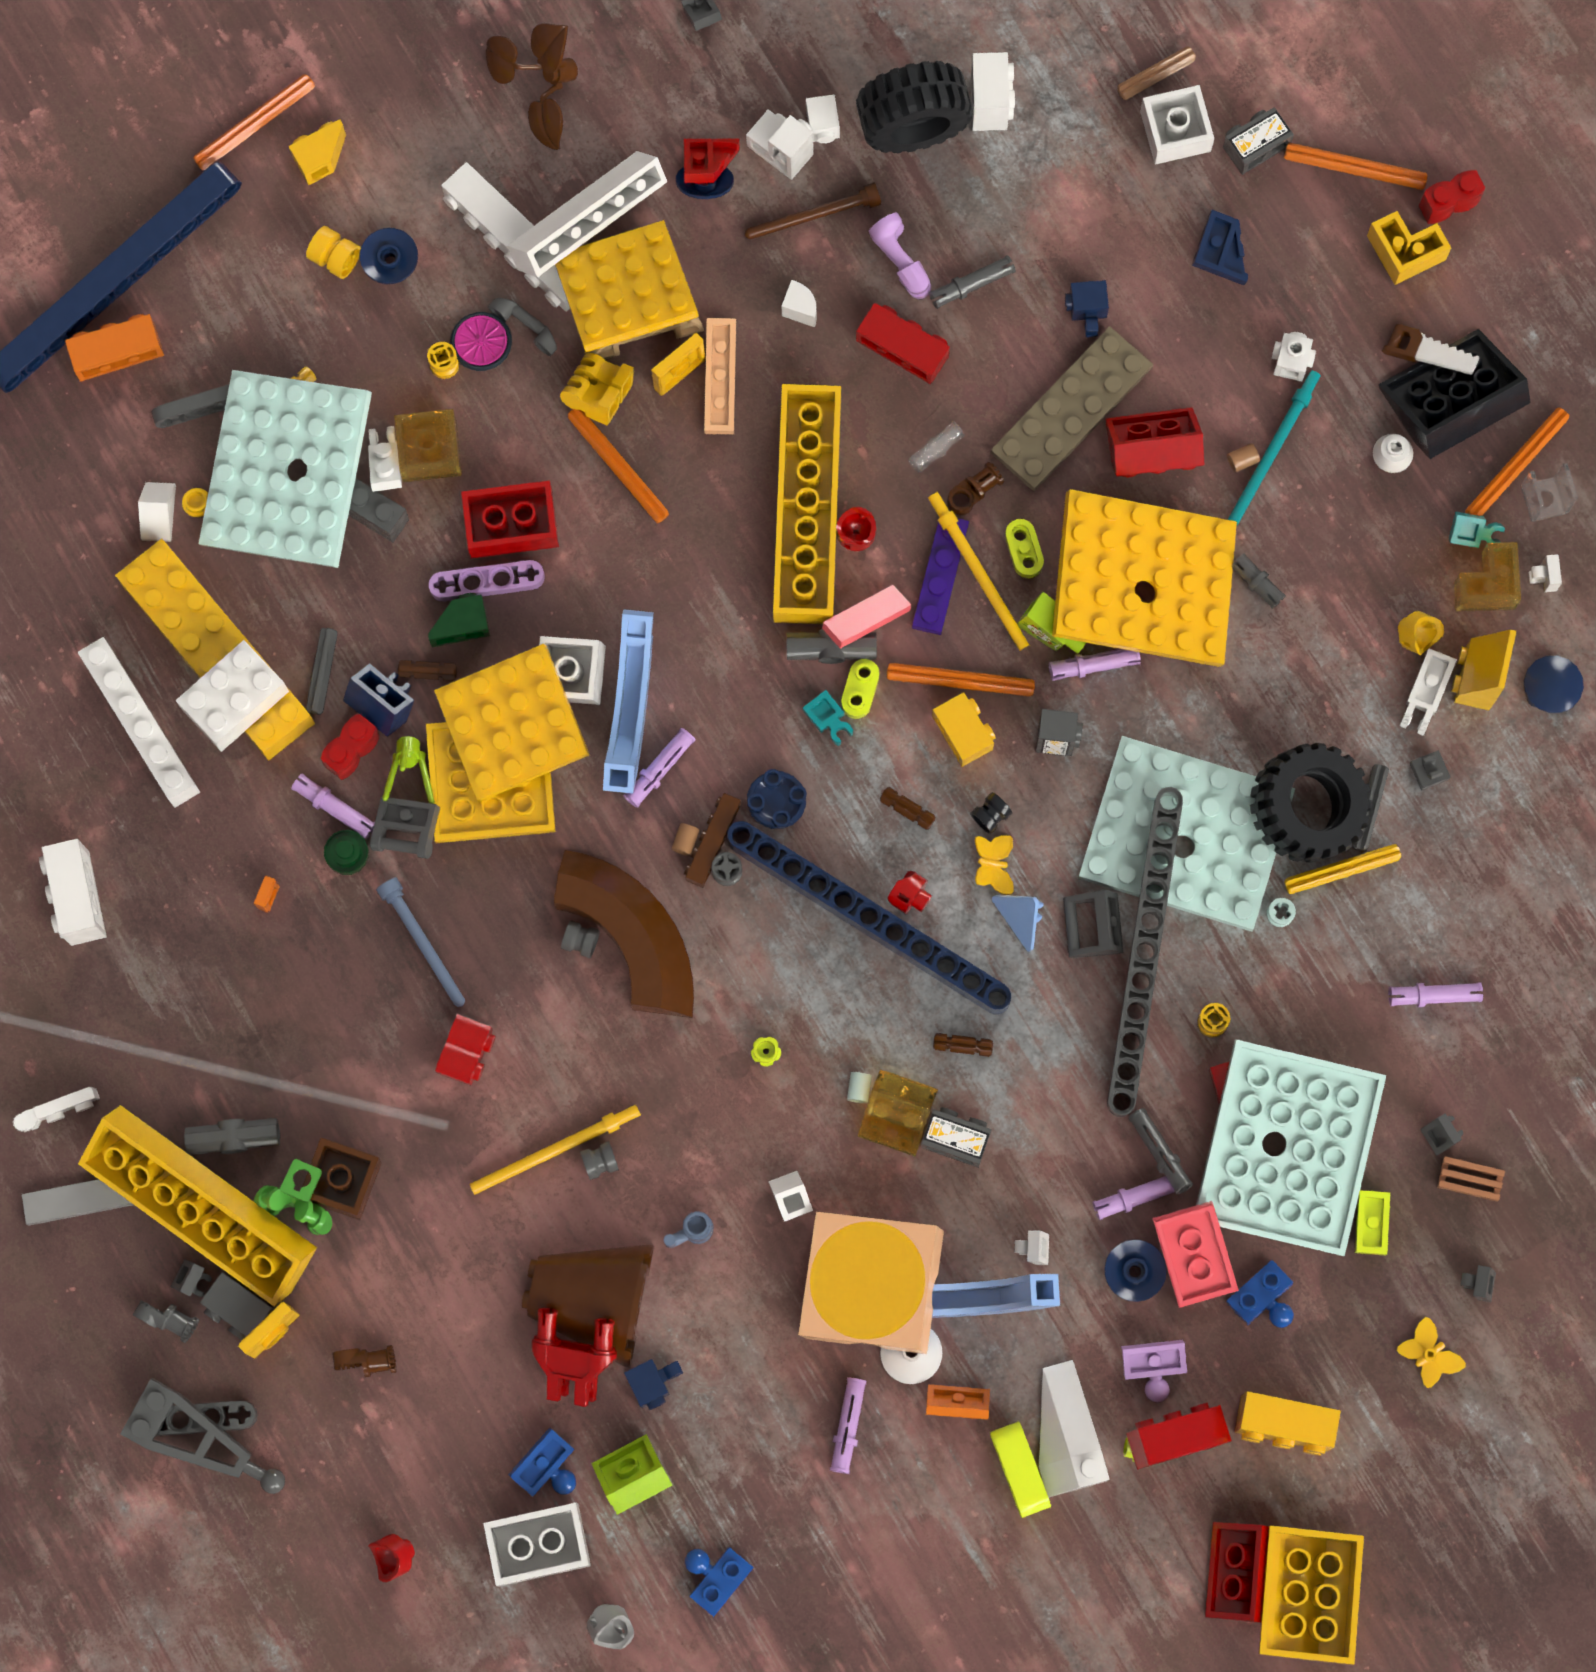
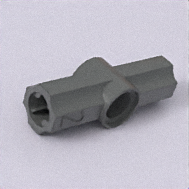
M823 629L819 630L818 633H787V660H818L825 664H838L845 660L877 659L876 632H870L841 649Z
M277 1118L245 1121L244 1119L219 1121L216 1125L185 1128L184 1134L186 1152L189 1155L220 1152L221 1154L246 1152L249 1148L280 1145L281 1139Z

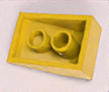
M1510 629L1471 638L1466 647L1461 646L1457 664H1461L1462 668L1460 675H1455L1451 692L1456 693L1454 703L1484 710L1491 709L1505 687L1516 636L1515 630Z

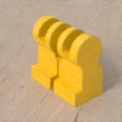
M586 353L581 360V365L577 366L574 375L569 379L568 386L562 390L560 398L569 408L585 412L586 417L608 426L619 408V403L623 402L633 385L634 367L624 363L620 367L605 361L595 353Z

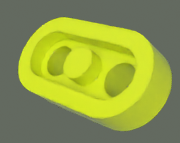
M1016 519L1009 523L1006 528L1005 539L1017 574L1024 578H1033L1042 571L1044 564L1043 554L1034 526L1025 519ZM1016 533H1023L1026 538L1020 541L1014 535ZM1026 560H1031L1034 563V566L1031 568H1026L1023 565V562Z
M860 659L850 668L841 700L842 710L850 718H862L871 709L879 681V668L869 659ZM862 669H867L870 675L863 678L859 675V672ZM859 697L862 703L855 706L851 703V699Z

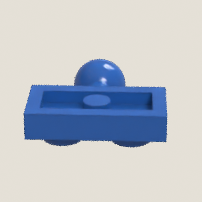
M1271 1260L1245 1283L1239 1291L1235 1292L1226 1303L1247 1326L1267 1309L1270 1322L1276 1327L1284 1328L1292 1323L1294 1313L1289 1305L1278 1303L1276 1300L1293 1285V1281Z
M549 1428L508 1475L532 1497L549 1478L552 1480L551 1484L555 1492L561 1495L569 1494L576 1486L575 1475L569 1470H559L558 1468L575 1449L554 1430Z
M730 1547L726 1549L713 1566L710 1564L709 1556L704 1550L693 1549L685 1557V1566L689 1572L693 1574L702 1573L705 1577L689 1597L714 1617L754 1567Z

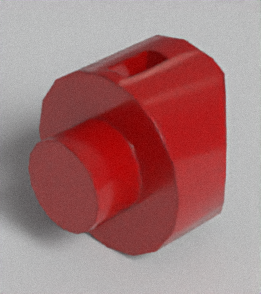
M862 507L848 509L838 519L836 525L837 539L843 547L851 551H863L870 547L876 536V521L872 513Z
M907 871L904 878L896 882L887 899L892 906L907 914L912 907L922 912L933 895L924 890L928 883L926 878L915 871Z
M389 1534L368 1545L374 1555L380 1581L389 1582L410 1571L415 1551L409 1540L402 1539L396 1534Z

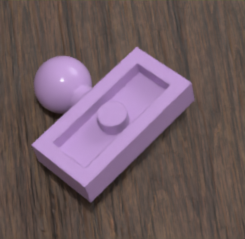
M1183 1340L1121 1346L1125 1380L1150 1377V1380L1145 1385V1394L1153 1402L1164 1401L1169 1395V1385L1162 1376L1187 1373L1185 1343Z

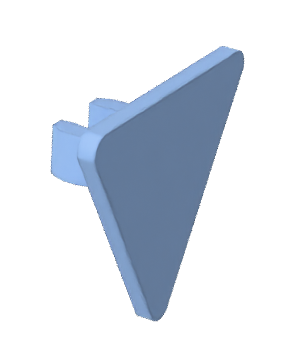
M993 896L992 902L1028 952L1033 950L1036 923L1042 919L1038 909L1043 907V903L1036 897Z

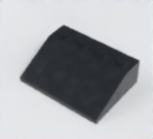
M1480 329L1448 345L1449 348L1456 347L1457 351L1464 350L1465 354L1471 353L1472 357L1479 356V361L1473 374H1466L1420 361L1379 384V389L1412 440L1429 459L1531 403L1527 378Z

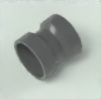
M571 920L566 928L561 949L569 952L576 950L580 952L581 956L591 958L598 942L600 930L593 927L588 929L581 927L580 923Z
M609 1141L600 1144L599 1148L595 1150L588 1148L580 1151L590 1180L599 1178L603 1172L612 1173L619 1170Z

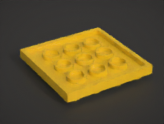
M664 220L580 246L555 264L585 353L699 317Z
M541 644L434 690L476 799L479 802L590 755L545 644Z
M447 722L426 724L430 783L435 801L434 804L440 807L434 832L435 843L556 832L551 772L479 802L476 799Z

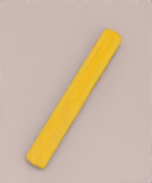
M1392 844L1287 877L1284 881L1285 887L1289 894H1294L1399 861L1401 852L1397 844Z

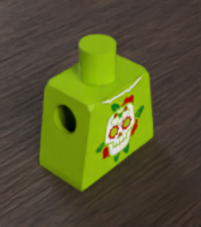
M1042 592L1032 601L1017 625L1020 629L1055 651L1066 645L1078 654L1086 642L1052 636L1055 600Z

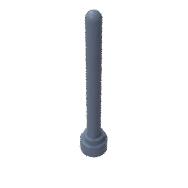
M395 877L386 881L376 889L382 901L386 900L388 904L393 905L453 1004L457 1007L463 1006L465 998L402 898L404 894L401 891L403 887L399 880Z

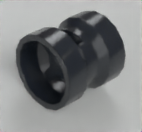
M991 792L985 798L983 806H977L970 812V815L985 832L992 834L998 828V823L1001 820H1007L1013 812L997 794Z

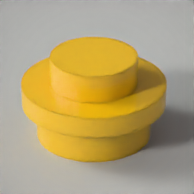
M201 488L188 490L182 498L184 511L191 517L204 516L208 492Z

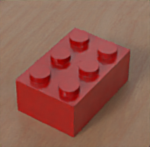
M550 480L461 492L467 547L471 559L559 547L553 491Z

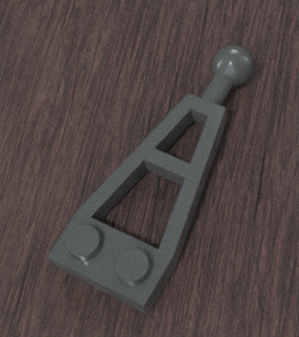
M151 1378L120 1433L122 1436L148 1450L239 1478L242 1472L260 1481L262 1489L269 1494L278 1493L285 1486V1476L280 1470H265L250 1462L252 1454L182 1394L154 1378ZM173 1404L177 1405L207 1430L195 1453L154 1440ZM215 1438L239 1457L235 1465L206 1456Z

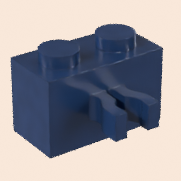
M369 663L350 678L343 701L388 737L407 722L414 699L408 695L411 685L408 682L403 686L395 685L399 676L396 672H393L387 678Z

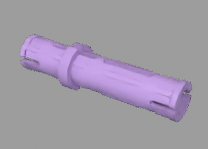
M1116 649L1085 656L1076 654L1074 658L1049 662V672L1052 681L1074 676L1083 678L1086 674L1139 665L1141 663L1140 653Z
M680 728L679 732L649 767L639 772L640 777L635 782L633 793H624L623 797L631 805L638 808L653 788L657 789L661 785L659 781L689 746L695 742V738L688 731Z
M303 773L298 776L300 780L296 779L291 789L311 801L314 808L317 810L323 809L359 833L364 839L370 836L369 832H373L375 822H372L331 794V789L328 787L322 788Z
M1481 982L1433 986L1416 983L1414 987H1389L1388 995H1401V997L1389 998L1390 1006L1416 1004L1417 1007H1425L1426 1004L1482 1002L1483 994H1470V992L1483 991Z
M1166 1176L1128 1190L1124 1188L1119 1189L1117 1194L1093 1201L1092 1203L1094 1211L1098 1212L1096 1214L1097 1218L1101 1220L1121 1211H1125V1213L1130 1212L1132 1207L1174 1193L1175 1191Z
M847 1377L837 1436H833L832 1441L835 1443L830 1471L849 1474L853 1448L857 1447L858 1443L855 1437L866 1385L865 1380ZM854 1397L850 1422H848L852 1398ZM848 1429V1434H847V1438H846V1444H845L844 1454L842 1455L843 1446H844V1442H845L846 1430Z

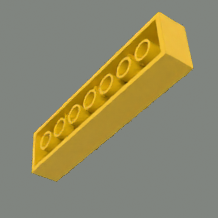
M782 384L773 602L774 623L823 624L824 621L834 616L841 386Z
M162 538L115 575L123 588L199 678L204 676L243 640L261 657ZM289 690L284 697L244 732L269 761L312 727L315 722L308 711Z
M121 1105L101 1119L78 1163L274 1307L292 1293L317 1249L308 1240L268 1211L259 1207L250 1198Z

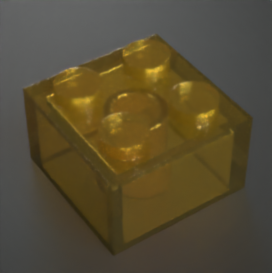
M453 409L394 415L399 470L403 482L462 476L457 420Z

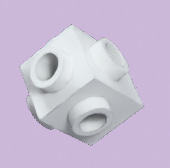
M1300 332L1284 333L1282 341H1276L1274 345L1272 359H1276L1277 362L1273 375L1302 382L1306 368H1312L1316 350L1311 349L1313 339L1307 338L1305 334Z

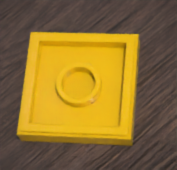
M697 332L651 369L654 389L660 396L666 394L705 361L704 341Z

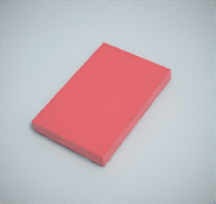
M1212 1201L1152 1218L1179 1308L1239 1291Z

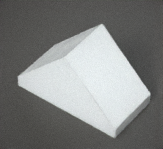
M145 483L138 501L142 541H159L162 538L165 542H171L176 492L175 483Z

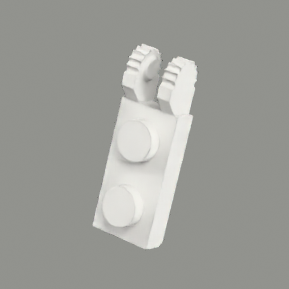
M394 426L387 427L386 435L389 443L378 444V432H376L375 428L369 429L370 445L368 446L372 492L402 488L400 453Z
M1430 648L1427 650L1406 705L1408 706L1400 727L1406 729L1411 722L1414 708L1425 712L1423 719L1418 725L1417 733L1420 735L1425 734L1432 715H1435L1457 659Z
M87 1087L26 1110L13 1118V1126L18 1131L27 1132L38 1129L42 1120L46 1119L47 1123H52L65 1118L63 1112L75 1108L76 1113L94 1107L93 1101L100 1099L96 1088Z

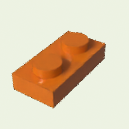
M928 1384L926 1415L988 1419L990 1389Z

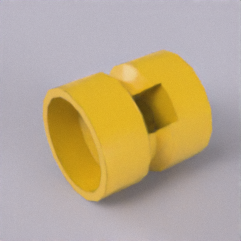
M323 226L316 232L309 243L306 257L321 267L327 264V269L330 273L340 279H344L357 264L361 246L346 238L341 240L338 232L328 226Z

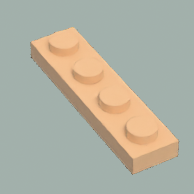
M707 318L705 434H734L736 319Z

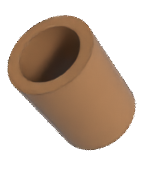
M1253 443L1227 454L1228 462L1235 473L1260 462L1258 451Z
M680 823L671 850L681 855L691 856L700 830L694 826Z

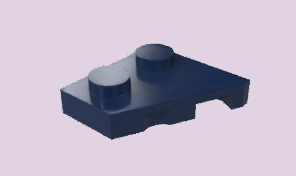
M1211 210L1192 266L1245 285L1248 280V274L1245 273L1243 257L1245 255L1243 244L1240 241L1241 229L1239 220Z

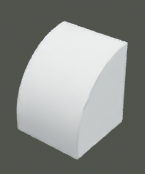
M791 280L781 306L782 316L815 327L817 312L813 294L803 284Z
M798 1171L768 1181L784 1222L813 1211Z

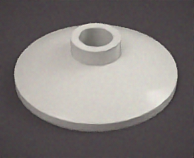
M930 1329L927 1354L918 1353L914 1358H910L906 1355L905 1351L889 1350L881 1347V1361L886 1372L895 1380L905 1384H918L931 1378L938 1370L942 1360L941 1342L936 1333Z

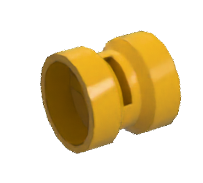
M437 342L429 348L427 358L432 373L441 379L453 377L459 369V362L454 347L447 342Z
M1210 1003L1206 1005L1197 1020L1200 1032L1210 1038L1222 1035L1229 1026L1231 1020L1230 1013L1222 1004Z

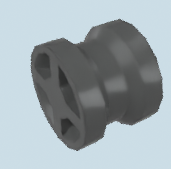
M724 852L714 858L712 874L716 882L722 886H732L742 877V864L735 854Z

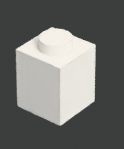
M835 95L806 98V114L808 124L812 128L813 142L830 143L836 138H840Z

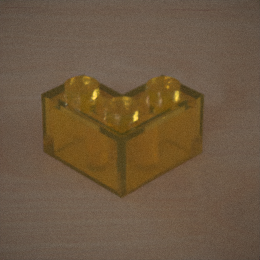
M1487 543L1482 552L1483 572L1459 573L1454 581L1456 611L1515 610L1521 601L1518 543Z

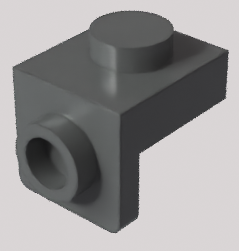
M681 0L684 13L696 31L722 20L720 11L713 0Z

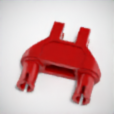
M551 1308L538 1309L537 1335L532 1339L531 1348L535 1359L547 1375V1400L558 1402L561 1400V1396H568L569 1383L572 1380L575 1381L574 1405L586 1407L589 1401H596L598 1375L617 1358V1351L613 1347L615 1321L609 1319L607 1323V1318L595 1319L594 1345L559 1339L556 1336L558 1311L552 1309L550 1313Z

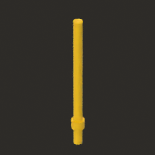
M938 492L932 494L928 499L939 516L938 522L943 530L947 529L1018 650L1021 651L1028 647V641L957 524L959 520L953 511H949Z
M636 1104L615 1115L613 1112L601 1117L602 1121L480 1178L469 1185L474 1195L607 1131L609 1134L620 1129V1125L641 1116Z

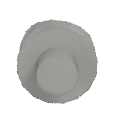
M600 1605L594 1610L587 1621V1630L593 1643L598 1646L621 1650L634 1637L631 1621L625 1609L619 1605Z

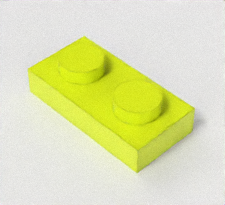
M1360 1190L1357 1201L1355 1253L1387 1255L1390 1193Z

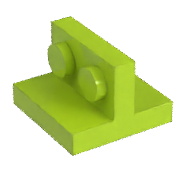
M647 1434L591 1463L602 1489L617 1515L673 1486Z

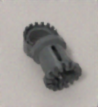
M141 1300L133 1313V1316L154 1328L168 1329L181 1337L180 1340L183 1343H186L191 1338V1334L194 1333L192 1329L196 1330L199 1322L197 1317L190 1318L179 1312L174 1304H171L163 1313Z

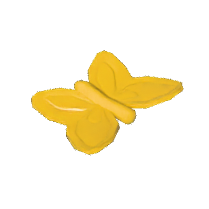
M1001 835L989 842L984 837L976 836L975 845L977 852L981 856L978 859V863L981 866L976 872V884L981 886L990 884L995 891L1011 895L1014 892L1013 881L1009 874L1001 869H1006L1008 863L1000 860L1008 857L1013 848V838Z
M1425 1317L1418 1323L1415 1329V1338L1400 1344L1397 1347V1351L1408 1359H1417L1415 1365L1417 1367L1422 1366L1421 1377L1423 1384L1427 1388H1431L1439 1381L1442 1373L1449 1375L1458 1373L1466 1367V1363L1460 1355L1451 1351L1440 1352L1445 1348L1443 1342L1435 1345L1438 1338L1436 1326L1430 1318Z

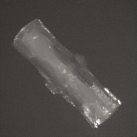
M952 421L942 432L935 437L931 436L927 439V444L908 458L911 466L918 473L923 472L933 461L943 458L946 455V451L965 436L963 430Z

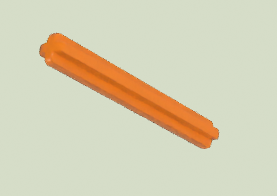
M303 74L193 157L197 166L201 170L207 169L313 90L315 85L312 79L307 74Z
M1288 143L1284 153L1286 160L1420 190L1425 188L1428 178L1425 172L1294 143Z
M1560 407L1556 408L1466 508L1465 513L1482 516L1568 421L1569 414Z
M572 409L567 414L568 419L653 520L656 523L665 520L669 515L665 506L593 421L585 416V412Z
M889 663L887 669V679L893 681L1029 697L1033 696L1035 681L1026 678Z

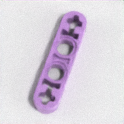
M526 560L438 572L430 578L429 589L431 595L436 600L452 601L459 599L458 596L465 593L490 596L534 590L543 584L545 574L538 562ZM528 569H533L535 573H539V575L534 576V581H529L527 577H518L520 583L515 584L513 570H517L518 576L528 574ZM506 572L509 574L510 580L506 585L498 586L493 582L495 574ZM468 576H477L480 579V585L477 589L468 590L464 587V581ZM454 578H458L461 591L456 592L455 586L446 587L445 593H440L439 589L435 587L439 586V581L445 580L446 585L455 584Z

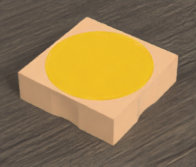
M816 1212L798 1335L810 1340L842 1344L863 1343L889 1350L927 1354L933 1314L932 1292L939 1271L944 1231L936 1225Z

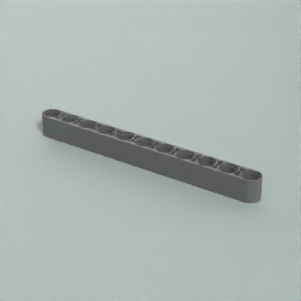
M1173 787L1161 789L1156 796L1153 806L1107 1098L1109 1111L1117 1117L1129 1115L1136 1105L1183 806L1181 792ZM1165 795H1170L1175 798L1177 806L1172 810H1167L1162 807L1160 799ZM1160 825H1166L1171 829L1172 836L1169 839H1160L1155 829ZM1155 855L1164 856L1167 860V867L1164 869L1154 868L1151 864V858ZM1156 884L1161 887L1163 896L1159 899H1151L1146 893V888L1149 885ZM1146 914H1152L1157 918L1158 926L1154 929H1147L1142 925L1141 918ZM1147 944L1151 946L1153 956L1150 959L1140 958L1137 954V947L1139 945ZM1136 974L1145 975L1149 981L1148 987L1141 990L1135 988L1132 984V977ZM1132 1004H1138L1143 1008L1144 1016L1139 1020H1134L1129 1017L1127 1008ZM1127 1034L1137 1036L1139 1047L1134 1050L1126 1049L1122 1043L1123 1037ZM1122 1064L1131 1065L1135 1072L1134 1077L1130 1080L1121 1079L1118 1075V1067ZM1118 1094L1126 1095L1130 1101L1129 1108L1124 1111L1117 1110L1113 1105V1098Z

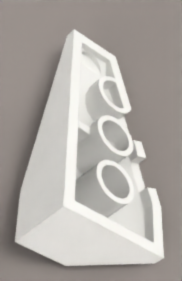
M1073 1360L1045 1367L1042 1372L1039 1471L1048 1498L1110 1480Z

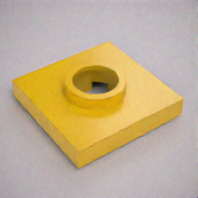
M281 1302L239 1343L238 1347L245 1354L255 1359L261 1352L275 1345L289 1329L288 1326L300 1315L293 1307L285 1302Z

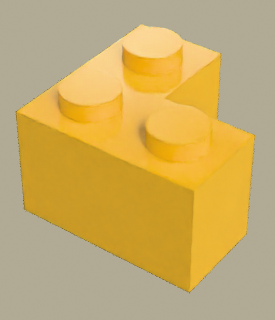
M1398 211L1371 223L1367 234L1370 243L1394 285L1446 261L1451 250V246L1438 223L1411 235Z

